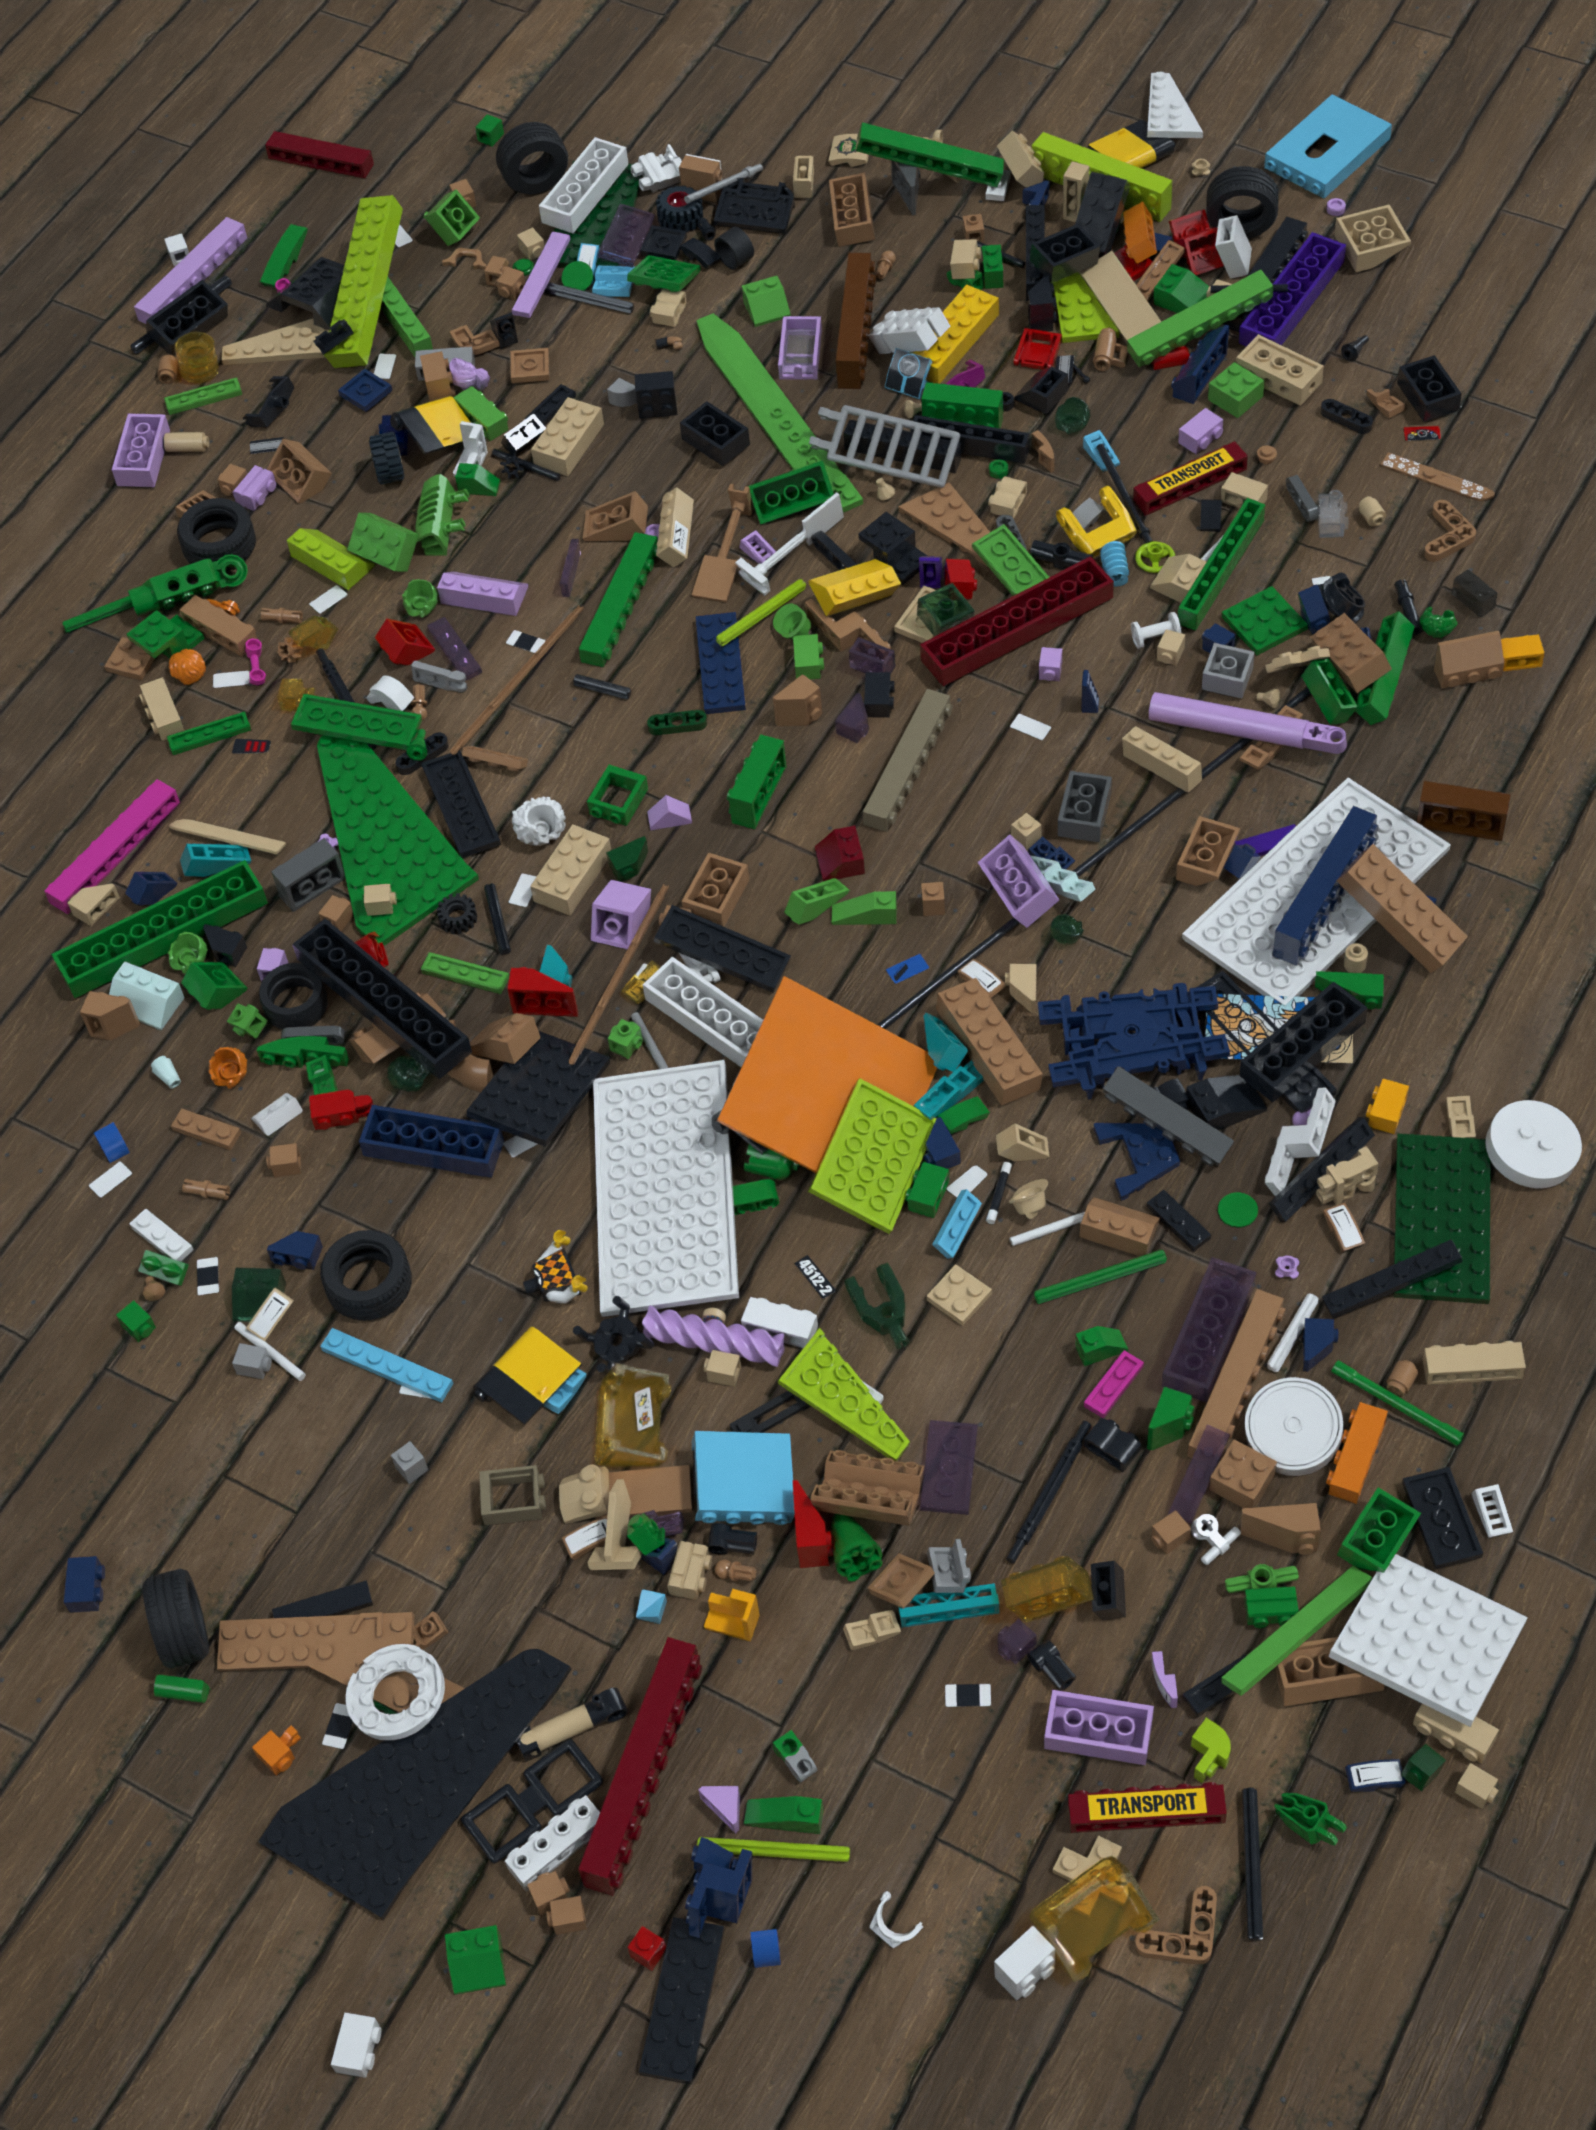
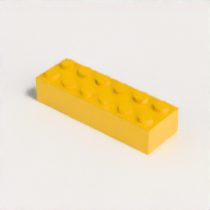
M966 285L942 312L950 324L947 331L941 337H937L938 340L928 350L910 352L932 360L925 380L938 384L944 380L998 317V297Z

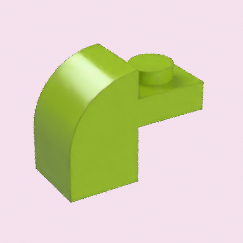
M1206 1717L1192 1736L1191 1747L1204 1755L1194 1771V1778L1201 1783L1204 1782L1207 1776L1212 1778L1218 1766L1226 1769L1231 1750L1230 1739L1224 1729Z

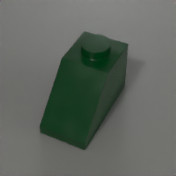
M643 836L606 852L608 865L618 882L630 880L639 874L648 854L647 840Z

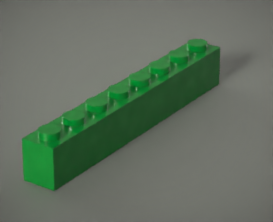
M863 122L857 135L856 152L997 188L1003 175V158Z
M1249 498L1245 500L1178 607V619L1181 626L1195 631L1198 629L1264 522L1265 504Z
M638 532L634 533L579 647L581 663L604 667L606 661L610 660L614 645H617L621 630L625 629L626 619L628 615L632 614L633 604L639 599L641 587L645 586L649 571H652L654 560L658 557L656 556L657 536Z

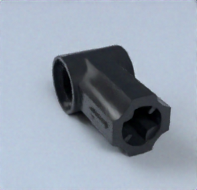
M722 1523L711 1525L707 1544L710 1553L725 1555L728 1552L754 1555L756 1552L757 1532L734 1530Z
M1049 1639L1027 1653V1657L1033 1667L1038 1672H1043L1058 1691L1067 1689L1076 1680L1075 1674L1060 1658L1058 1649Z

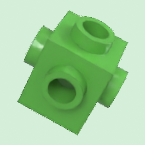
M238 1003L227 1022L234 1027L232 1031L242 1037L246 1034L257 1039L268 1020L258 1013L259 1010L250 1004L243 1006Z
M621 1019L617 1026L615 1025L611 1029L610 1036L608 1037L610 1051L629 1059L634 1051L642 1045L641 1028L634 1022Z

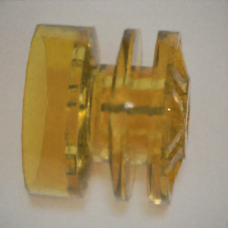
M190 332L178 338L175 343V351L182 378L193 383H203L214 378L219 371V365L213 338L202 332Z

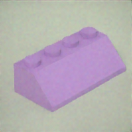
M446 572L443 573L437 589L441 604L517 616L528 589V584L465 573Z

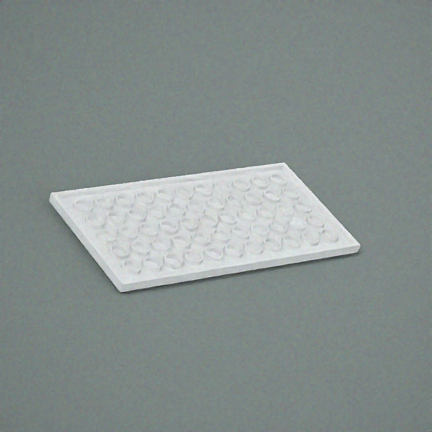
M1347 778L1182 933V939L1263 996H1271L1286 1006L1294 997H1299L1315 981L1316 971H1326L1346 951L1349 945L1359 939L1377 921L1346 891L1343 897H1339L1336 910L1329 913L1326 926L1319 929V936L1314 944H1310L1309 952L1304 960L1301 959L1298 965L1295 966L1273 956L1276 928L1353 805L1377 815L1376 824L1379 827L1374 838H1377L1375 846L1414 884L1450 850L1451 844L1350 778ZM1279 996H1288V997H1287L1285 1000H1283V999H1282L1281 997H1279Z
M720 1060L595 1079L593 1088L600 1313L602 1317L619 1315L620 1309L612 1302L615 1296H620L630 1305L629 1313L648 1311L649 1305L655 1309L739 1298L730 1132L727 1134L716 1132L712 1127L711 1121L712 1116L723 1108L728 1097L725 1061Z

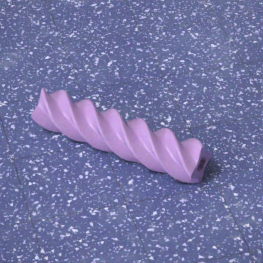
M649 1305L647 1314L642 1321L643 1334L648 1338H655L663 1343H678L686 1348L699 1347L709 1353L712 1350L736 1354L749 1361L767 1362L775 1367H778L785 1350L784 1333L771 1337L764 1329H754L748 1332L741 1324H733L726 1327L718 1319L703 1322L695 1314L681 1318L674 1310L668 1309L659 1313L651 1305Z

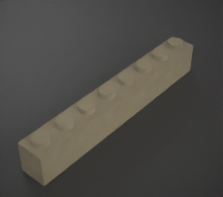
M930 689L926 690L863 810L864 825L886 832L891 824L894 825L898 810L904 806L906 794L911 792L915 777L918 778L920 775L922 763L927 761L930 748L936 744L938 732H942L946 717H949L952 713L953 705L950 703V695Z

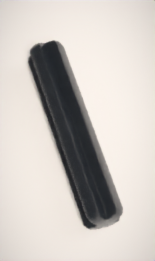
M576 674L573 679L574 686L626 700L631 696V689L629 687Z

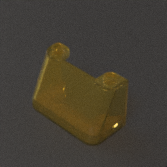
M615 1364L603 1378L599 1389L595 1444L596 1465L605 1467L660 1466L666 1461L668 1449L665 1448L663 1442H659L661 1403L671 1393L669 1375L621 1364ZM649 1387L653 1426L638 1431L634 1394Z
M1113 1856L1098 1861L1036 1906L1029 1915L1035 1928L1055 1948V1957L1074 1982L1085 1978L1090 1973L1092 1963L1089 1958L1131 1928L1135 1932L1144 1933L1149 1931L1159 1921L1158 1916L1131 1871Z

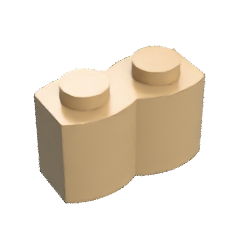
M663 289L661 293H658L656 303L650 309L653 323L675 327L680 314H682L686 306V292H670L668 289Z
M1006 476L1001 481H998L995 494L990 496L988 506L991 507V513L1000 516L1010 515L1014 518L1026 496L1027 482Z

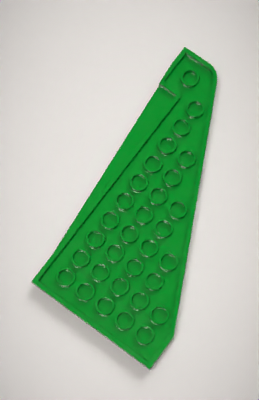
M322 735L317 743V749L356 927L363 936L376 932L379 936L376 938L377 942H382L385 946L434 912L439 907V902L443 903L442 899L444 897L449 899L450 894L455 897L456 893L464 891L478 881L479 877L465 863L367 743ZM390 884L391 890L396 893L397 904L393 905V914L368 916L364 905V886Z

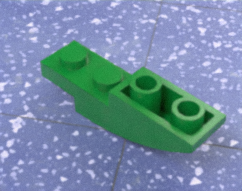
M299 1036L284 1038L258 1046L256 1050L261 1063L283 1065L288 1068H303L305 1061L309 1062L324 1055L327 1056L331 1066L347 1067L349 1062L346 1048L329 1045L327 1037Z

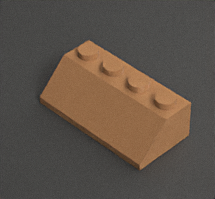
M416 992L419 997L443 1017H446L443 1010L427 993L420 994ZM373 1023L366 1029L364 1027L358 1029L353 1033L354 1037L349 1039L362 1062L372 1064L400 1047Z
M1338 1637L1304 1642L1275 1667L1284 1706L1384 1691V1684L1329 1657L1330 1651Z

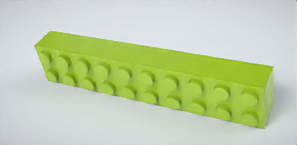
M393 195L360 198L331 322L332 326L339 319H345L354 334L324 355L334 368L368 365L403 208Z

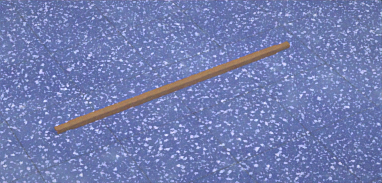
M578 605L460 737L455 746L450 750L451 754L455 755L470 740L575 621L584 607Z
M663 884L661 890L656 895L569 1059V1064L574 1065L581 1055L665 898L669 885L664 886Z

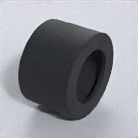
M732 227L714 241L715 251L721 257L720 260L732 270L738 268L754 256V247L750 238L739 227Z

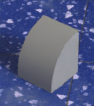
M618 378L607 389L609 403L614 406L627 407L637 403L635 385L621 378Z

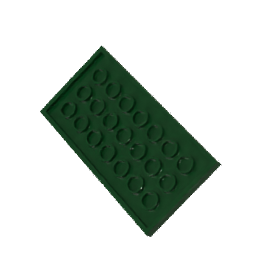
M628 164L574 233L558 228L554 229V232L570 235V241L556 268H565L568 264L577 261L581 243L599 245L600 252L596 268L598 265H621L640 190L639 179L643 178L642 175L637 177L632 175L631 165L633 164Z
M1397 1133L1394 1264L1451 1239L1462 1256L1463 1262L1394 1292L1393 1298L1489 1304L1490 1158L1486 1149V1139Z

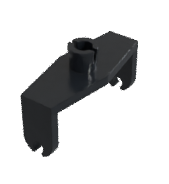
M272 376L269 382H273L271 386L274 389L269 393L259 414L247 413L244 415L243 420L246 419L245 424L251 427H268L284 408H287L289 398L295 388L289 376Z

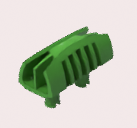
M441 474L435 475L424 482L418 506L415 532L419 534L417 541L421 540L424 553L427 556H447L450 533L465 531L463 528L465 527L463 518L452 521V514L455 503L469 501V493L467 489L455 492L448 479Z

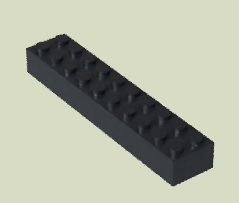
M326 918L292 944L299 962L438 1079H441L472 1053L468 1036Z

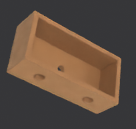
M1345 613L1310 637L1314 646H1320V649L1329 648L1330 657L1327 658L1330 659L1338 674L1356 693L1392 669L1384 652Z

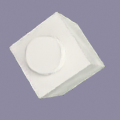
M181 233L164 239L173 266H176L189 254L183 235Z

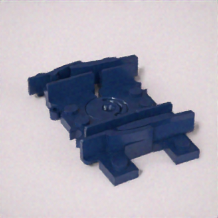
M1176 983L1173 985L1172 990L1159 991L1153 988L1152 996H1145L1143 989H1141L1138 993L1114 995L1111 999L1109 993L1103 991L1099 993L1098 1000L1094 997L1082 998L1081 1004L1076 1008L1077 1011L1075 1012L1071 1011L1069 995L1062 996L1061 1000L1038 1002L1040 1025L1062 1023L1065 1055H1068L1069 1061L1048 1064L1053 1088L1080 1083L1082 1090L1086 1092L1087 1099L1090 1100L1096 1090V1085L1100 1084V1087L1104 1088L1105 1079H1110L1118 1066L1130 1074L1152 1071L1156 1066H1158L1159 1072L1166 1073L1169 1071L1170 1064L1176 1068L1177 1075H1179L1181 1070L1191 1069L1190 1064L1194 1063L1198 1080H1203L1207 1071L1205 1061L1230 1057L1225 1034L1203 1037L1201 1029H1199L1197 1011L1218 1009L1215 986L1190 988L1187 991L1185 983ZM1083 1026L1081 1036H1079V1028L1075 1027ZM1129 1030H1134V1031H1136V1033H1135V1034H1129L1128 1031H1129ZM1094 1039H1099L1097 1045H1094Z

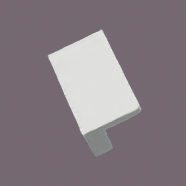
M461 421L460 430L464 450L453 471L454 476H456L459 463L479 464L482 466L488 453L482 425Z

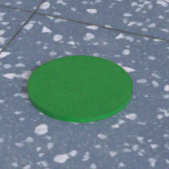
M582 261L568 264L562 272V283L567 287L585 291L593 281L592 269Z
M1234 1192L1221 1199L1218 1205V1214L1225 1224L1231 1227L1242 1228L1255 1221L1258 1215V1206L1251 1196L1245 1193Z

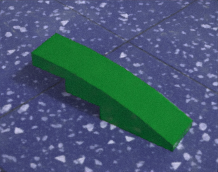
M290 224L266 265L260 280L262 285L276 288V281L282 279L284 275L288 276L292 262H296L308 228Z

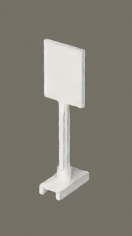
M835 493L802 520L803 531L762 564L759 563L756 567H752L742 558L737 560L735 564L741 569L738 571V575L764 596L768 594L770 587L768 579L764 576L767 570L802 543L804 539H806V543L810 546L813 543L811 540L813 534L820 530L824 533L844 518L840 495Z

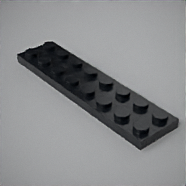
M1224 971L1219 972L1197 986H1215L1216 994H1225V1000L1218 1001V1004L1225 1003L1228 1000V994L1241 995L1275 1031L1279 1029ZM1231 1003L1225 1007L1224 1012L1227 1017L1234 1019L1241 1016L1242 1008L1236 1003ZM1237 1006L1240 1009V1013L1236 1016H1231L1227 1013V1008ZM1211 1010L1201 1011L1205 1016L1207 1013L1247 1055L1251 1053ZM1244 1018L1240 1020L1238 1027L1244 1033H1251L1256 1029V1022L1251 1018ZM1245 1020H1250L1253 1022L1254 1028L1250 1031H1245L1241 1028V1023ZM1257 1033L1256 1035H1254V1037H1253V1043H1254V1045L1257 1046V1047L1259 1046V1045H1257L1256 1042H1255V1038H1256L1258 1035H1264V1036H1266V1037L1268 1038L1269 1036H1268L1267 1034H1265V1033ZM1314 1067L1282 1094L1281 1097L1296 1112L1303 1113L1312 1108L1313 1099L1318 1088H1327L1332 1097L1336 1095L1337 1089Z

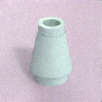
M160 1056L152 1062V1072L171 1089L181 1083L171 1059L166 1058V1056Z

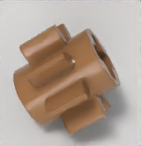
M288 637L284 638V642L278 643L277 653L282 657V661L294 663L296 662L295 658L302 657L303 647L299 644L298 639Z

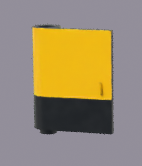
M1141 119L1088 144V148L1138 168H1143L1174 153L1175 143L1171 138L1147 137L1148 123Z
M451 396L394 412L390 418L391 426L396 431L407 430L424 455L462 444L460 423L461 421L471 423L456 400Z
M530 1327L473 1385L475 1390L473 1394L481 1402H491L493 1400L525 1425L582 1364L539 1330Z

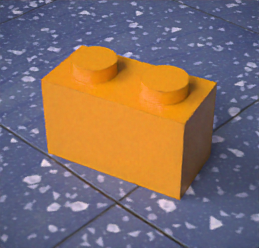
M1539 634L1501 639L1504 657L1503 672L1542 667L1545 653Z
M1382 1079L1380 1087L1375 1086L1372 1099H1375L1374 1104H1369L1366 1112V1117L1369 1118L1368 1125L1371 1128L1395 1134L1407 1100L1409 1086L1387 1079Z

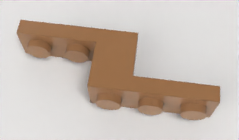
M812 599L805 602L807 617L840 652L862 641L884 665L891 662L892 649L890 644L880 638L878 632L867 624L864 617H860L854 611L835 622L833 617L825 615L820 604H816Z

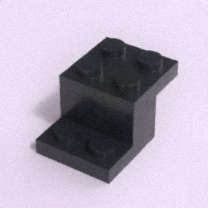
M888 512L883 513L858 533L859 540L873 549L874 559L893 567L902 585L920 572L919 557L928 556L916 548L915 531Z

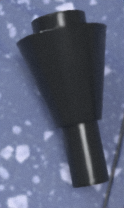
M1363 335L1359 340L1343 345L1341 348L1342 356L1350 362L1355 361L1363 346L1369 341V337Z

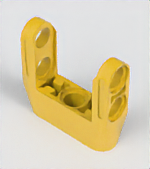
M1110 486L1101 488L1099 495L1102 505L1113 520L1089 533L1085 532L1071 510L1063 507L1056 511V518L1075 547L1083 553L1093 555V558L1100 556V550L1105 544L1113 541L1125 543L1131 540L1137 533L1128 511Z

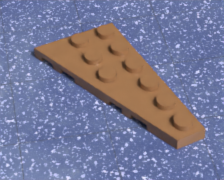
M950 483L945 484L943 488L938 487L898 506L900 513L911 516L914 522L924 524L928 527L929 531L950 544H956L960 547L961 551L969 552L975 556L977 561L987 566L972 548V543L989 534L990 531Z

